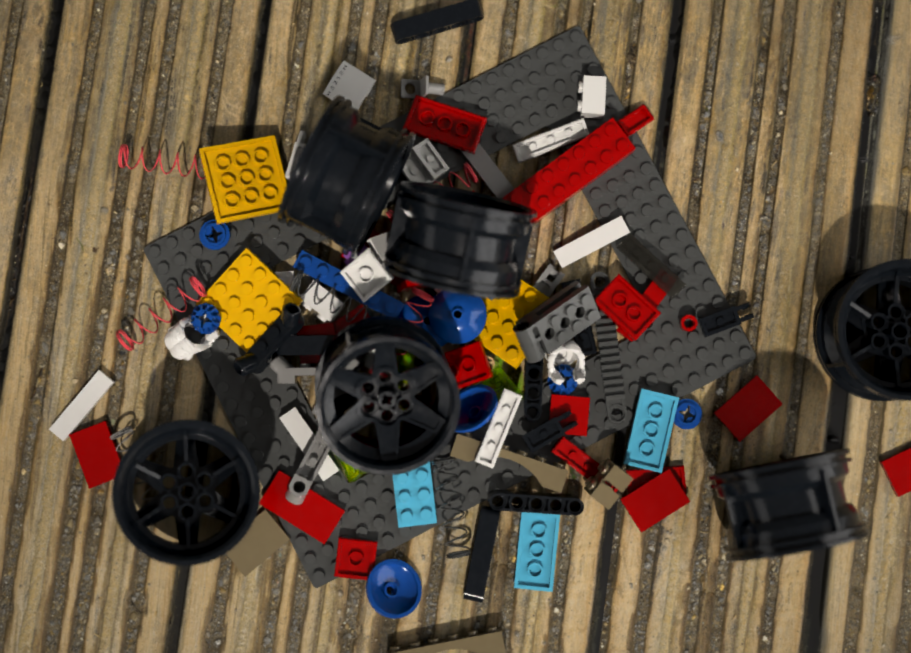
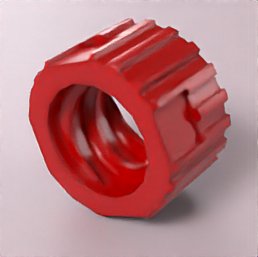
M688 314L681 318L679 326L682 330L690 332L696 329L698 322L695 316ZM686 319L692 321L690 328L684 325Z

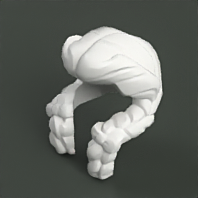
M206 313L204 316H199L203 322L209 320L206 318ZM189 315V317L181 319L167 330L164 342L175 359L189 361L194 354L204 351L213 345L212 343L220 336L219 330L206 334L201 339L200 344L192 343L185 337L184 327L194 328L193 324L190 323L191 315Z
M570 339L552 353H545L544 357L548 362V377L555 384L562 385L565 379L554 367L561 364L570 366L576 360L577 363L573 369V379L578 384L584 382L586 376L585 355L576 342Z

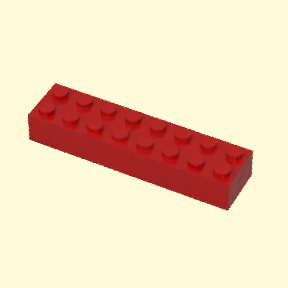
M612 117L502 199L536 210L538 214L533 219L537 223L631 155L636 148Z

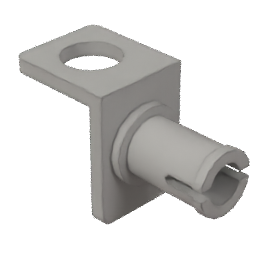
M425 75L421 80L402 79L400 97L414 99L416 95L425 97L428 94L443 96L445 85L444 83L429 82V75ZM407 84H412L415 87L413 94H408L405 91Z

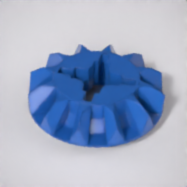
M215 219L209 220L202 225L199 238L206 248L220 250L230 240V230L225 223L217 225ZM213 227L217 233H222L217 236V242L214 238L209 237L213 234Z
M203 303L194 307L193 312L190 314V323L193 324L194 330L201 334L213 333L218 329L221 322L218 309L209 303ZM206 313V318L211 321L203 324V320L199 316H204Z
M565 364L555 366L554 368L559 373L561 372L564 377L571 376V378L566 381L567 388H565L563 383L562 385H557L548 377L550 389L558 395L572 393L578 385L573 379L574 368Z
M692 399L679 400L674 424L681 429L696 427L702 419L700 405ZM688 408L689 413L694 417H687L684 421V415L679 413V411H686Z

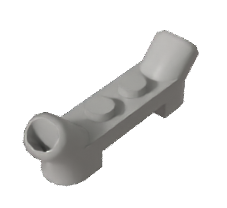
M278 355L270 363V368L277 374V384H297V376H315L316 367H311V364H300V368H295L282 355ZM355 358L345 368L356 371L361 365Z
M319 429L285 493V498L292 504L300 505L303 503L330 451Z

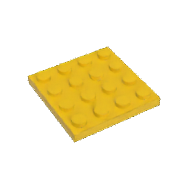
M275 135L199 148L198 151L217 225L278 213L287 182Z
M246 248L206 292L207 296L201 297V300L196 305L209 303L215 306L221 316L219 327L247 353L281 315L284 304L294 303L299 306L303 300L294 291H289L290 287L249 248Z
M522 279L520 280L522 282L519 288L520 293L516 298H494L490 300L489 298L481 297L486 307L487 318L482 332L473 339L474 341L481 340L484 348L515 369L519 367L525 358L513 330L515 322L549 299V297Z

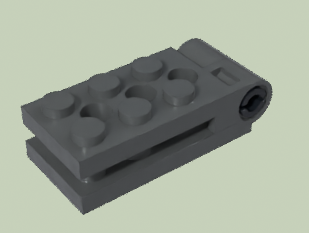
M575 280L517 320L513 330L527 362L536 363L544 358L545 353H552L599 320L601 316L589 286L585 284L581 286L580 282Z

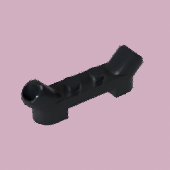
M294 303L284 304L282 313L245 355L234 360V369L240 376L244 377L250 373L259 374L263 372L269 365V358L291 334L296 335L302 329L305 321L303 315H301L300 307Z

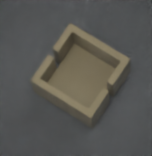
M607 458L606 461L603 460L598 465L597 474L591 475L586 480L584 489L591 497L609 510L620 496L605 481L607 480L623 493L633 478Z

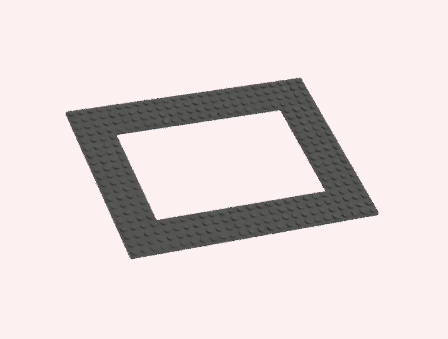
M576 26L433 100L486 117L487 122L479 144L488 155H491L544 127L552 130L581 119L580 112L577 111V101L581 100V93H578V82L582 81L584 75L606 76L582 29ZM608 78L606 79L605 115L603 119L584 118L589 134L612 117L617 122L627 115ZM408 113L380 127L394 128L402 131ZM637 132L628 137L635 146V151L585 187L582 192L600 226L619 216H622L630 233L610 244L632 286L640 294H643L660 269L677 281L658 305L657 309L661 314L655 319L652 326L646 329L635 342L625 340L618 344L627 408V417L622 423L614 424L608 420L599 354L585 361L586 376L584 382L578 384L576 389L566 396L590 398L587 436L562 435L581 450L633 423L640 388L679 397L680 399L756 358V354L740 325L704 338L698 319L728 309L730 306ZM416 136L413 147L426 138ZM429 140L450 168L435 181L439 182L445 179L450 171L456 173L464 169L463 163L465 162L471 165L459 149ZM581 140L561 147L562 154ZM401 173L384 209L396 204L397 191L401 190L398 188L399 182L408 181L403 173ZM214 212L144 247V253L170 304L176 309L183 311L185 310V303L177 286L194 300H199L200 295L192 287L189 277H196L207 292L246 248H249L271 268L295 256L302 250L304 251L328 239V237L305 226L300 227L294 224L292 227L286 225V222H279L278 213L225 223L230 230V240L220 250H210L201 243L199 232L205 222L215 219ZM213 227V234L209 237L214 238L217 242V236L222 233H217ZM185 295L187 310L179 312L173 309L179 321L189 317L194 307L197 306L196 301L190 300ZM688 314L695 316L698 322L696 329L690 332L682 330L679 326L681 318ZM686 319L684 325L690 328L692 321ZM184 327V332L192 343L200 344L201 339L206 335L194 330V328ZM218 327L217 330L220 332L219 338L212 343L213 345L210 348L196 353L240 442L246 447L253 458L259 480L266 492L279 470L293 478L305 456L279 418L296 407L315 435L319 426L299 385L277 384V374L270 368V363L278 356L276 352L269 358V365L263 372L259 374L250 373L244 377L240 376L235 371L233 364L236 358L245 355L246 352ZM561 374L562 377L565 379V381L562 382V383H563V385H565V388H567V387H566V381L569 380V378H571V376H570V377H564L563 374ZM546 381L542 385L541 418L536 422L526 420L524 417L525 393L521 394L522 399L503 445L509 446V451L515 453L517 449L527 452V457L535 459V456L547 459L546 463L553 465L554 462L558 463L562 460L551 452L561 437L531 453L522 438L524 434L549 420L551 394L556 393L550 389L548 381ZM531 389L528 391V395L531 398H536L539 392L536 389ZM530 408L527 414L530 417H536L538 411L535 408ZM613 409L611 415L614 419H621L622 411L620 409ZM491 419L481 428L467 433L473 434L472 438L480 440V437L484 438ZM454 432L446 447L430 461L437 523L398 528L393 476L370 473L349 483L330 449L328 454L340 470L325 481L317 474L310 489L346 510L325 544L321 543L279 517L315 588H319L338 578L334 577L339 537L378 541L376 557L462 513L439 509V506L458 498L460 494L436 491L437 487L456 479L457 476L436 474L433 470L444 464L432 465L434 460L453 458L450 456L458 432ZM497 457L493 469L475 462V460L467 462L456 458L455 462L436 470V472L453 473L458 475L459 478L438 490L456 491L461 493L462 496L460 499L441 508L458 509L464 512L487 500L490 491L495 489L506 490L533 476V474L521 464L506 458Z

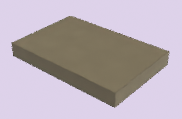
M265 509L254 519L252 526L243 539L226 554L246 577L290 540V537L270 512Z

